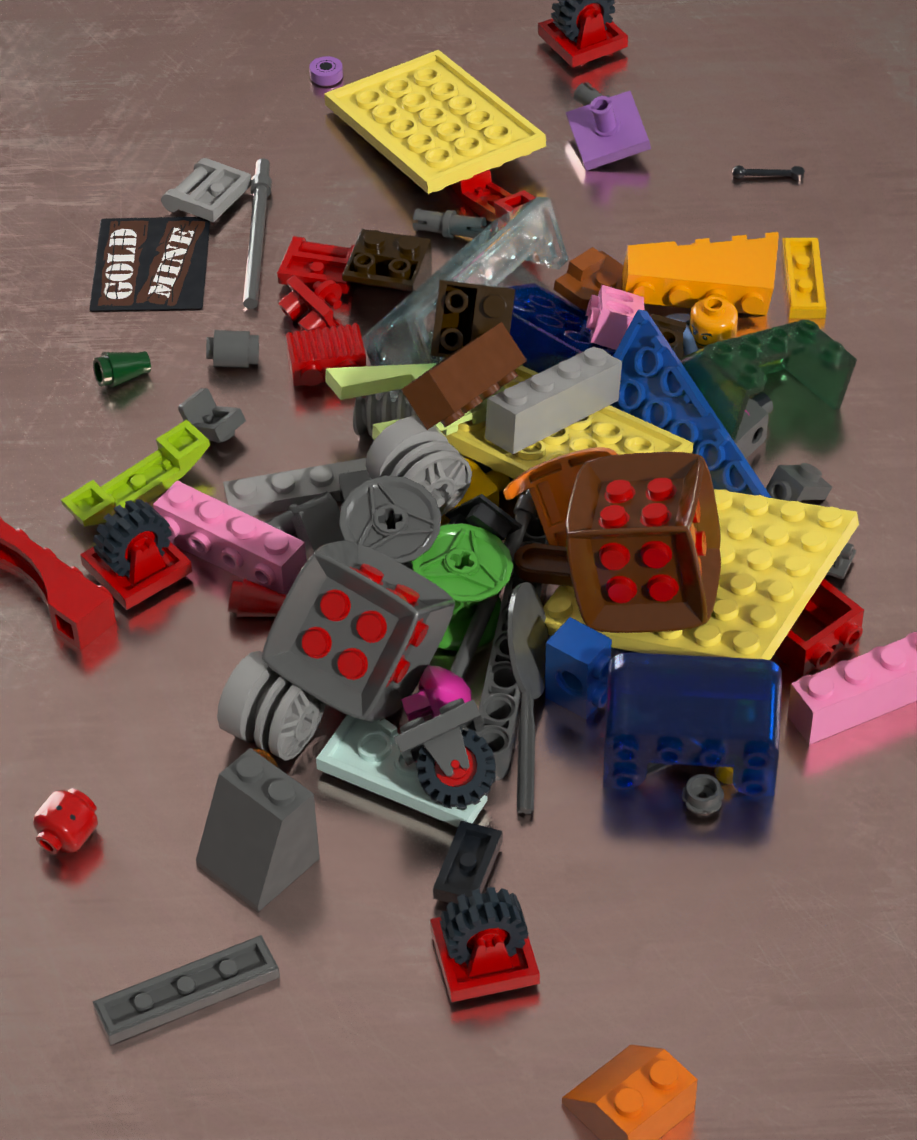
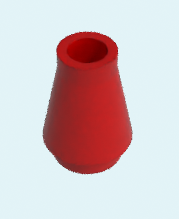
M245 578L243 582L233 580L228 612L236 613L237 618L276 617L287 594L276 592Z

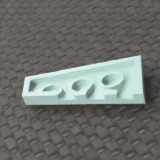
M347 715L316 758L317 769L456 827L459 826L461 821L473 823L488 801V797L484 795L480 799L481 802L476 805H467L465 809H459V807H452L450 809L445 808L443 804H437L431 800L420 784L416 768L417 762L406 765L394 739L395 736L399 735L397 727L386 719L368 722Z

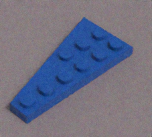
M638 309L613 357L622 361L619 401L610 406L694 443L693 454L702 456L706 461L714 489L772 498L649 313Z

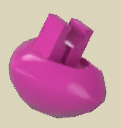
M427 666L418 685L420 692L401 699L409 722L430 714L433 719L441 715L439 711L441 707L454 700L462 698L465 703L473 700L472 690L466 682L450 670L439 666Z

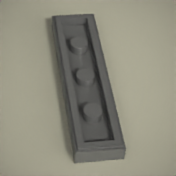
M262 935L95 1000L93 1001V1007L109 1044L113 1045L280 978V973Z

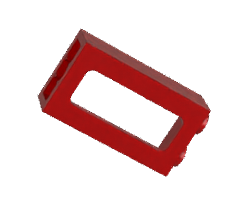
M825 579L822 580L802 611L821 626L823 630L805 641L790 629L774 654L802 677L815 668H823L828 664L832 656L845 647L850 648L854 646L863 632L864 609Z

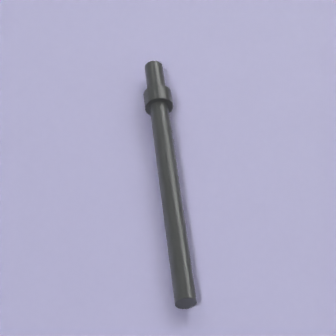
M264 158L256 162V172L251 179L250 188L253 195L243 299V305L248 309H254L258 305L266 204L272 187V180L269 177L270 162Z
M529 489L526 490L524 495L519 496L513 510L515 514L514 519L523 526L521 529L508 534L504 541L505 546L510 550L512 562H514V555L522 543L530 521H535L538 515ZM501 591L494 596L480 601L476 607L450 669L451 672L463 680Z

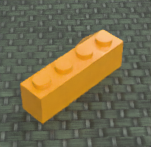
M765 233V238L747 239V235L732 236V241L710 243L709 238L695 239V242L690 245L679 246L675 241L628 245L622 271V289L625 292L644 297V304L692 308L696 302L715 296L728 300L735 306L738 313L767 316L774 289L779 233Z

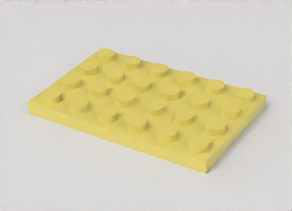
M439 50L324 93L325 105L428 194L441 191L449 185L470 179L476 174L491 168L500 167L506 162L521 156L530 155L533 151L546 147V134Z
M520 365L515 369L518 377L503 387L507 389L539 373ZM610 405L515 454H511L485 439L486 421L474 425L472 420L459 424L457 432L446 436L448 443L454 446L461 455L472 458L490 467L492 470L501 472L513 479L540 463L588 448H610L618 455L652 452H685L693 454L694 443Z

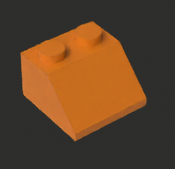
M629 1045L563 1096L562 1104L600 1140H658L695 1110L698 1079L663 1048Z

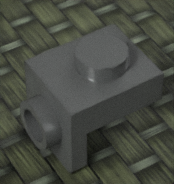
M200 388L178 406L183 421L187 419L209 441L216 443L224 442L233 437L235 430L246 422L240 408L216 406L207 388Z
M801 463V465H778L766 490L774 499L801 502L802 500H826L832 486L821 477L822 473L818 468L808 463Z

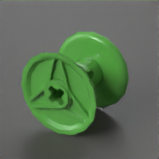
M463 523L440 526V533L430 550L416 560L411 561L413 570L439 586L455 600L453 615L438 648L458 651L478 603L498 594L510 580L513 569L510 550L499 537L484 528ZM498 597L478 647L489 643L495 636L502 603L500 597Z

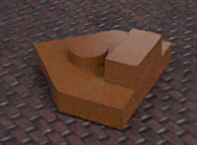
M591 247L569 261L567 273L555 280L553 290L580 309H587L591 295L598 296L601 285L623 291L622 271L624 265L605 252Z

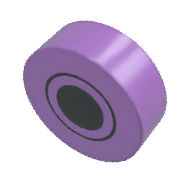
M323 56L314 59L310 63V78L318 85L331 86L343 78L342 62L335 57Z

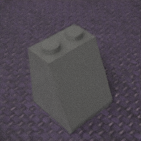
M250 748L218 775L196 857V865L259 912L320 859L314 794Z

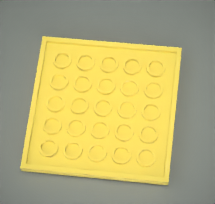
M714 489L721 534V572L714 609L708 622L695 628L679 631L642 633L598 632L612 639V648L760 676L858 527V514L856 511L843 510L836 507H824L805 504L799 501H786L767 498L761 495H748ZM560 585L543 607L546 616L545 624L550 636L569 617L585 625L578 609L573 587Z

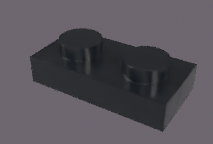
M461 821L433 886V899L458 904L457 897L465 894L467 898L473 896L472 890L480 889L482 894L502 845L503 831Z

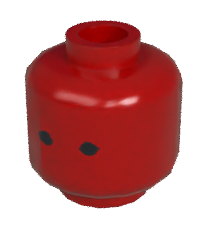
M74 788L69 789V791L57 790L53 792L33 818V826L38 833L36 837L37 843L51 854H57L58 851L67 854L76 853L98 825L97 815L95 814L97 807L87 795Z

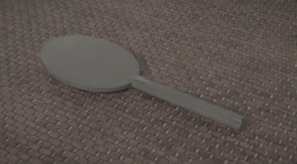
M529 582L520 583L515 587L508 610L510 661L516 683L522 693L518 733L517 812L531 814V811H534L535 723L533 707L534 699L539 698L545 690L546 642L549 640L542 601L535 587Z

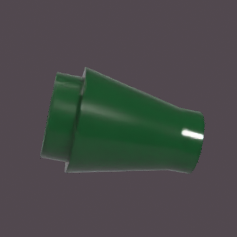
M146 351L138 353L102 352L100 357L93 359V371L100 387L108 386L111 389L142 374L150 373L151 362Z

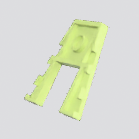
M437 363L327 368L325 382L340 400L402 389ZM502 386L500 390H498L497 392H495V393L492 394L491 396L496 395V394H498V393L504 391L505 388ZM487 398L446 428L441 422L436 424V426L447 436L457 432L458 425L472 420V423L476 425L486 421ZM400 419L373 424L372 438L375 440L385 428Z

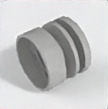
M418 416L400 419L385 428L374 440L367 453L366 468L372 479L385 475L406 477L423 485L436 499L442 516L452 510L463 499L471 483L472 471L468 461L459 454L454 446L448 443L446 436L436 425L427 430Z
M251 652L236 666L223 688L218 704L217 720L219 727L247 743L255 741L257 747L285 761L293 759L312 739L321 721L326 703L298 688L273 671L262 660L263 652Z

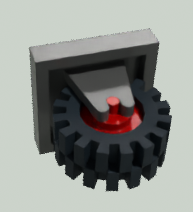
M461 698L439 709L441 715L425 722L424 718L420 717L400 727L401 734L394 737L406 765L417 762L418 778L425 793L435 803L443 804L445 808L450 809L452 807L465 809L467 805H476L481 802L480 799L484 795L487 796L491 791L490 787L496 778V763L492 749H490L483 737H479L476 734L484 730L478 707L474 699L465 703Z

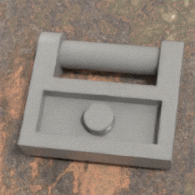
M202 158L194 165V171L175 189H169L161 197V202L170 212H176L179 209L215 222L251 186V174L208 158Z

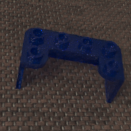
M621 653L614 656L608 664L603 787L628 790L641 785L646 779L647 763L683 764L707 767H733V785L738 791L752 797L775 796L780 743L781 668L776 663L765 659L649 653Z

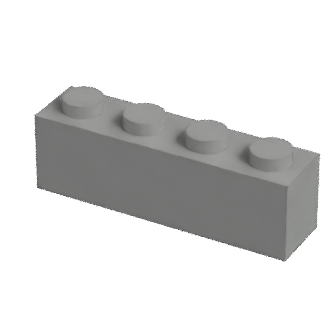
M592 347L487 398L485 439L509 453L515 454L619 401L622 361L609 355L603 349Z

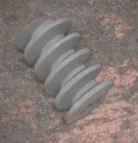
M389 391L383 393L381 400H376L375 394L367 395L366 398L360 396L355 399L353 429L356 435H363L368 427L369 434L372 437L373 424L418 415L411 404L406 403L403 392L399 393L395 402H391Z

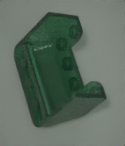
M799 320L798 322L709 344L679 359L733 440L737 437L750 395L760 393L765 389L767 383L766 374L786 369L831 408L837 410L841 408L857 359L846 351L842 344L834 341L815 322L810 320Z

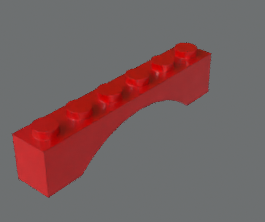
M0 517V563L23 574L38 588L49 607L54 632L82 650L116 623L113 606L114 598L106 587L102 585L97 586L84 577L77 567L68 566L58 559L49 548H42L30 540L23 530L13 528Z

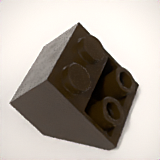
M361 229L342 274V279L354 285L424 295L432 274L431 239Z
M439 280L430 356L446 358L500 322L504 324L510 334L515 289Z

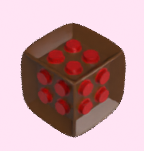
M652 452L610 455L584 463L576 476L566 516V551L575 598L585 625L601 632L642 633L679 631L706 624L712 615L719 585L721 534L713 483L704 458L697 454L685 452Z

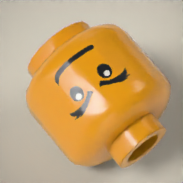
M720 297L704 298L696 302L691 308L689 327L696 345L707 352H719L731 346L736 339L738 312L732 303Z

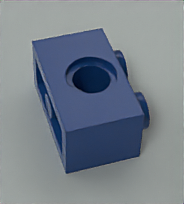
M569 617L546 642L545 698L584 719H587L597 707H604L612 694V686L610 685V672L613 667V658H611L612 639Z

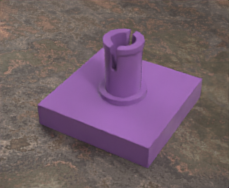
M631 91L612 97L599 96L589 105L566 112L586 171L651 149Z

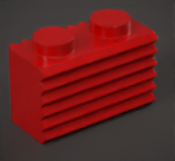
M354 323L352 326L347 324L345 327L339 325L337 328L332 326L330 329L325 327L323 330L317 328L315 331L310 329L308 332L303 330L301 333L295 331L293 334L291 332L286 334L287 357L293 387L301 385L316 386L319 383L325 382L327 368L366 366V353L357 323Z

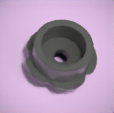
M699 774L689 779L687 785L682 790L681 797L686 802L687 809L691 812L711 814L721 808L724 791L716 778L707 774Z

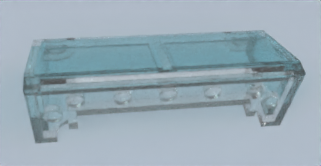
M538 196L494 220L363 335L361 339L363 340L371 366L439 363L443 360V357L430 356L439 280L497 286L523 261L545 263L547 268L560 269L569 258L550 198Z

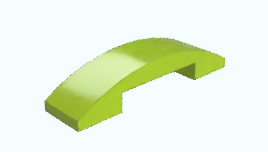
M186 419L156 439L157 451L101 487L94 480L89 481L61 499L62 505L83 526L105 523L107 521L104 517L108 513L113 516L116 513L114 508L119 504L125 508L126 501L132 500L135 503L137 499L149 503L169 489L202 457L210 446L209 439Z

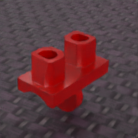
M295 275L286 281L291 292L278 304L283 313L292 322L308 311L309 313L298 322L302 330L308 332L310 329L315 331L317 328L323 330L325 327L330 329L332 326L337 328L340 325L333 319L334 312L331 309L332 307L338 309L342 305L340 300L342 288L334 280H327L322 283L317 281L312 287L314 290L312 292Z

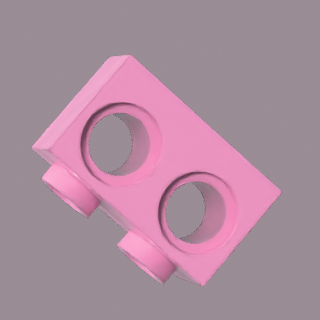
M601 285L598 296L591 295L586 311V316H588L586 328L591 329V343L617 350L637 310H645L644 297Z

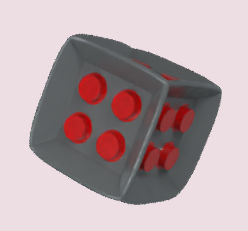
M348 540L328 543L317 548L297 575L267 636L262 660L281 677L338 711L368 722L381 720L398 712L403 706L401 699L411 696L418 686L425 668L429 666L453 615L455 600L430 580L379 551Z

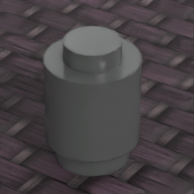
M214 330V337H207L206 359H213V367L249 368V364L258 365L259 335H250V331Z

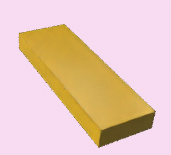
M782 238V256L789 319L826 318V300L818 238Z

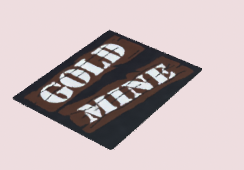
M201 217L101 219L89 310L203 308L210 221Z

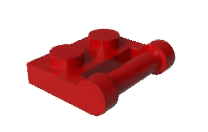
M293 236L277 272L278 284L288 285L286 281L293 275L311 289H313L312 287L317 281L322 283L327 280H334L341 286L342 293L348 294L351 283L343 281L342 274L355 245H351L350 248L307 242L304 237Z

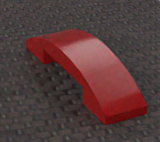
M490 169L476 174L470 179L450 185L470 209L479 216L485 217L486 220L494 223H506L542 208V201L525 190L512 195L494 184L491 179Z

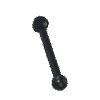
M738 165L733 168L732 175L737 179H741L744 176H788L794 180H801L804 178L805 170L800 166H794L791 170L745 169L743 166Z

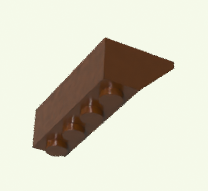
M500 322L444 358L434 367L402 388L401 391L427 430L439 422L446 428L482 403L483 400L500 390L502 386L518 377L515 369L527 360L504 324Z

